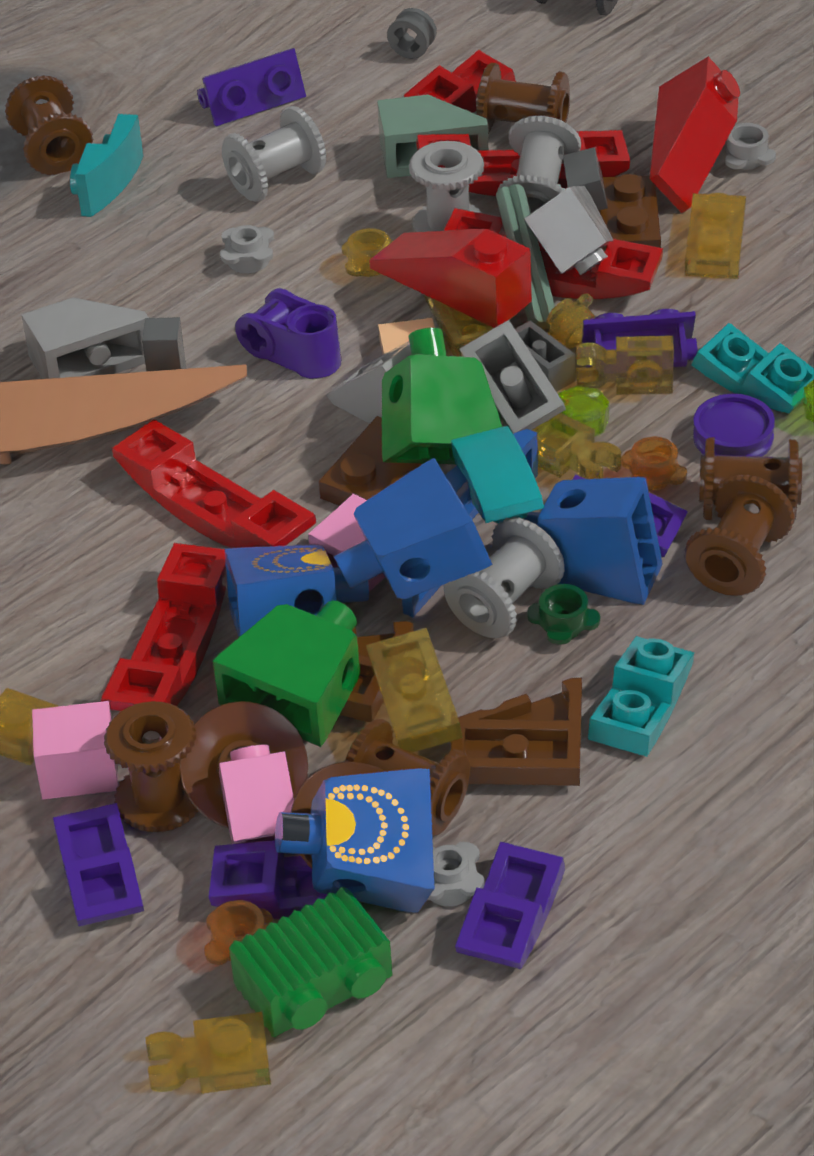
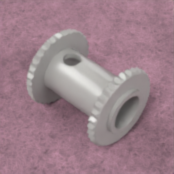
M295 106L282 110L281 117H279L281 127L250 143L243 136H240L239 133H231L223 140L222 158L227 174L235 188L248 200L260 202L265 199L268 192L267 181L298 165L312 175H316L323 170L326 163L324 141L318 127L304 110Z
M547 116L527 117L511 126L508 135L509 144H511L514 152H517L520 156L517 176L508 178V181H503V184H500L498 188L499 190L501 187H509L513 184H519L524 187L530 213H533L565 190V188L558 184L561 165L564 164L563 155L580 151L581 139L575 129L559 119Z
M440 141L428 144L415 152L410 159L409 170L415 182L425 185L427 206H424L423 209L418 210V213L415 214L412 222L413 232L444 231L454 208L483 213L479 211V208H475V205H470L469 184L478 180L484 168L483 158L478 150L457 141Z
M515 517L506 518L503 522L500 521L493 530L491 537L493 539V549L496 551L490 557L493 565L444 584L447 603L456 617L472 631L489 638H502L514 630L517 613L514 611L516 607L513 603L529 587L533 586L536 589L540 588L542 590L544 588L547 589L558 584L563 577L564 562L554 540L536 524Z

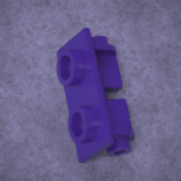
M295 48L202 77L204 88L197 90L198 100L202 108L210 107L214 126H219L306 97Z
M660 309L649 315L626 317L619 313H605L594 319L583 320L581 350H584L585 369L596 368L597 373L636 370L635 351L644 350L646 353L647 369L687 367V361H693L698 352L697 340L692 338L696 318L695 311L679 312L675 309Z

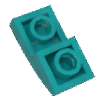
M118 114L111 134L104 135L102 144L87 143L79 164L74 163L72 165L70 189L73 195H78L81 216L92 217L105 208L125 189L137 172L144 157L138 115Z
M731 323L723 327L697 352L691 366L727 390L735 394L754 397L765 403L770 409L789 414L814 390L813 367L781 343L768 353Z
M508 426L451 440L455 463L467 479L472 504L485 523L494 522L498 524L500 521L503 522L506 518L512 517L524 519L527 517L528 512L544 508L543 498L532 470L519 443Z
M636 636L614 666L612 688L590 718L588 740L648 757L680 697L692 668L695 652L674 647L665 640L645 639Z

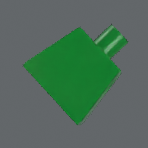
M419 329L413 331L408 336L411 355L385 372L382 379L383 462L424 464L435 458L438 464L457 465L454 460L451 440L500 428L502 424L482 363L475 357L447 356L443 331L441 329Z
M334 600L328 601L317 615L310 614L288 604L277 605L213 660L218 704L221 706L232 702H254L268 706L286 717L297 729L302 740L321 747L327 740L360 674L358 641L356 634L352 631L357 625V620L352 610L345 604Z

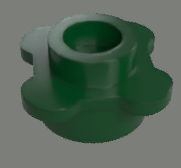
M558 584L547 588L541 594L539 603H533L527 610L529 622L540 625L547 632V640L557 645L567 644L583 630H595L600 625V613L595 609L588 608L586 593L574 585Z

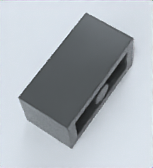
M595 147L563 155L567 186H585L598 210L608 208L602 172Z
M180 317L145 318L142 344L146 372L187 369Z
M531 320L515 329L556 392L576 381V354Z

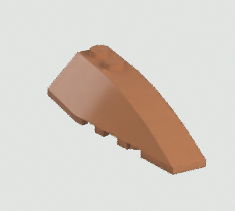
M246 365L0 382V465L11 464V454L82 443L136 428L149 423L153 419L157 420L186 409L244 381L247 377Z

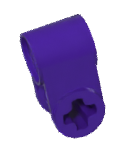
M277 288L266 296L265 304L254 313L243 314L235 323L237 338L250 354L295 371L302 377L310 379L327 377L335 373L341 366L342 357L335 312L328 306L315 304L294 295L286 289Z

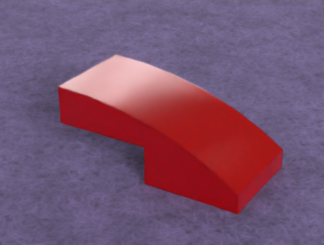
M477 50L453 72L440 65L437 66L405 93L404 97L430 95L473 113L476 111L477 92L483 72L490 63H498L501 71V80L515 82L516 80L513 69L481 50Z

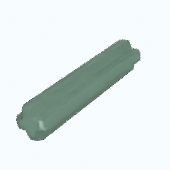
M519 184L501 187L496 193V198L506 238L530 248L532 302L524 307L527 320H531L543 330L552 329L558 323L557 312L538 239L524 219L531 214L524 187Z

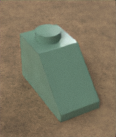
M430 95L377 100L380 146L387 178L412 176L409 164L412 156L418 151L416 145L417 135L469 134L470 144L476 150H489L488 123L484 117Z

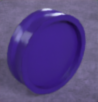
M723 394L712 397L703 402L694 414V444L705 455V440L708 437H715L714 455L763 457L773 445L774 414L765 403L748 395Z

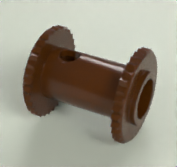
M490 63L485 68L479 84L476 99V115L487 119L488 135L495 120L516 123L521 119L531 116H547L566 123L570 108L569 78L565 72L558 71L551 86L501 80V71L498 63Z
M45 75L31 77L19 83L7 98L5 113L12 130H16L17 133H21L26 138L23 142L25 145L23 150L27 163L41 174L57 175L71 171L74 163L79 164L86 144L93 143L94 139L87 122L83 121L82 117L78 118L76 114L72 115L71 113L74 109L72 106L74 101L67 84H64L62 80ZM40 99L48 101L47 103L36 104Z
M708 437L705 440V455L700 457L699 502H703V518L705 520H712L714 496L719 485L726 479L737 475L760 477L777 486L791 502L795 515L794 521L796 520L797 505H801L802 458H799V445L796 440L789 439L788 457L714 455L715 437Z
M737 475L726 479L716 490L713 504L716 506L715 511L718 512V517L721 518L718 526L714 529L708 527L707 530L701 529L700 532L696 531L694 535H691L684 549L686 563L695 578L709 589L730 596L748 595L760 587L765 580V570L767 568L764 566L763 555L758 552L765 541L771 543V541L777 542L778 539H783L785 535H788L792 529L795 516L791 502L777 486L760 477ZM746 504H755L758 507L759 512L751 513L747 511L743 506H745Z
M155 701L135 704L114 716L106 728L104 735L106 753L110 755L111 760H115V764L129 770V775H125L124 780L119 781V786L114 794V803L118 805L120 818L138 830L146 832L174 830L188 823L198 812L187 798L180 778L181 759L187 758V753L192 752L191 747L195 745L196 729L193 721L190 719V715L186 714L178 706ZM148 731H155L160 734V737L157 739H145L143 735Z
M376 719L369 722L356 736L347 753L345 762L370 764L386 772L418 768L430 769L432 837L441 834L458 813L466 795L470 779V762L466 753L454 749L448 755L446 754L440 763H437L393 745L392 726L386 720Z

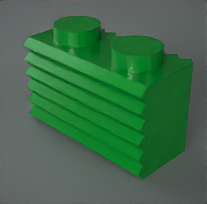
M340 887L336 894L329 892L324 900L318 898L313 905L306 904L301 912L294 910L289 917L282 916L278 923L270 922L266 929L258 928L254 935L246 934L242 941L234 940L229 947L235 986L238 991H241L244 1000L248 1001L251 1009L255 1010L257 1017L261 1018L264 1027L268 1028L272 1037H276L291 1028L303 1030L315 1025L322 1019L328 1009L351 997L362 999L373 995L382 987L387 978L393 976L389 939L346 887Z

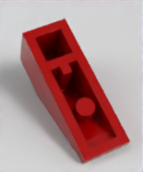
M709 56L659 86L649 179L681 213L691 208L737 122L738 100L740 96L739 85L729 71H721Z
M489 229L403 233L369 260L370 269L493 328L510 320L532 302L530 248Z

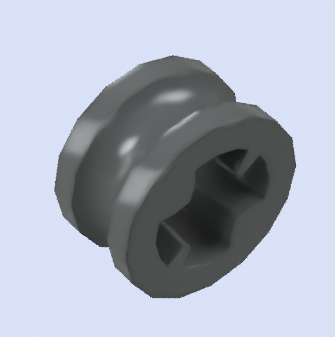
M407 8L401 11L387 30V40L391 48L397 54L409 59L419 58L425 54L437 35V28L433 19L424 11L416 8ZM408 29L413 30L417 36L415 38L407 33Z

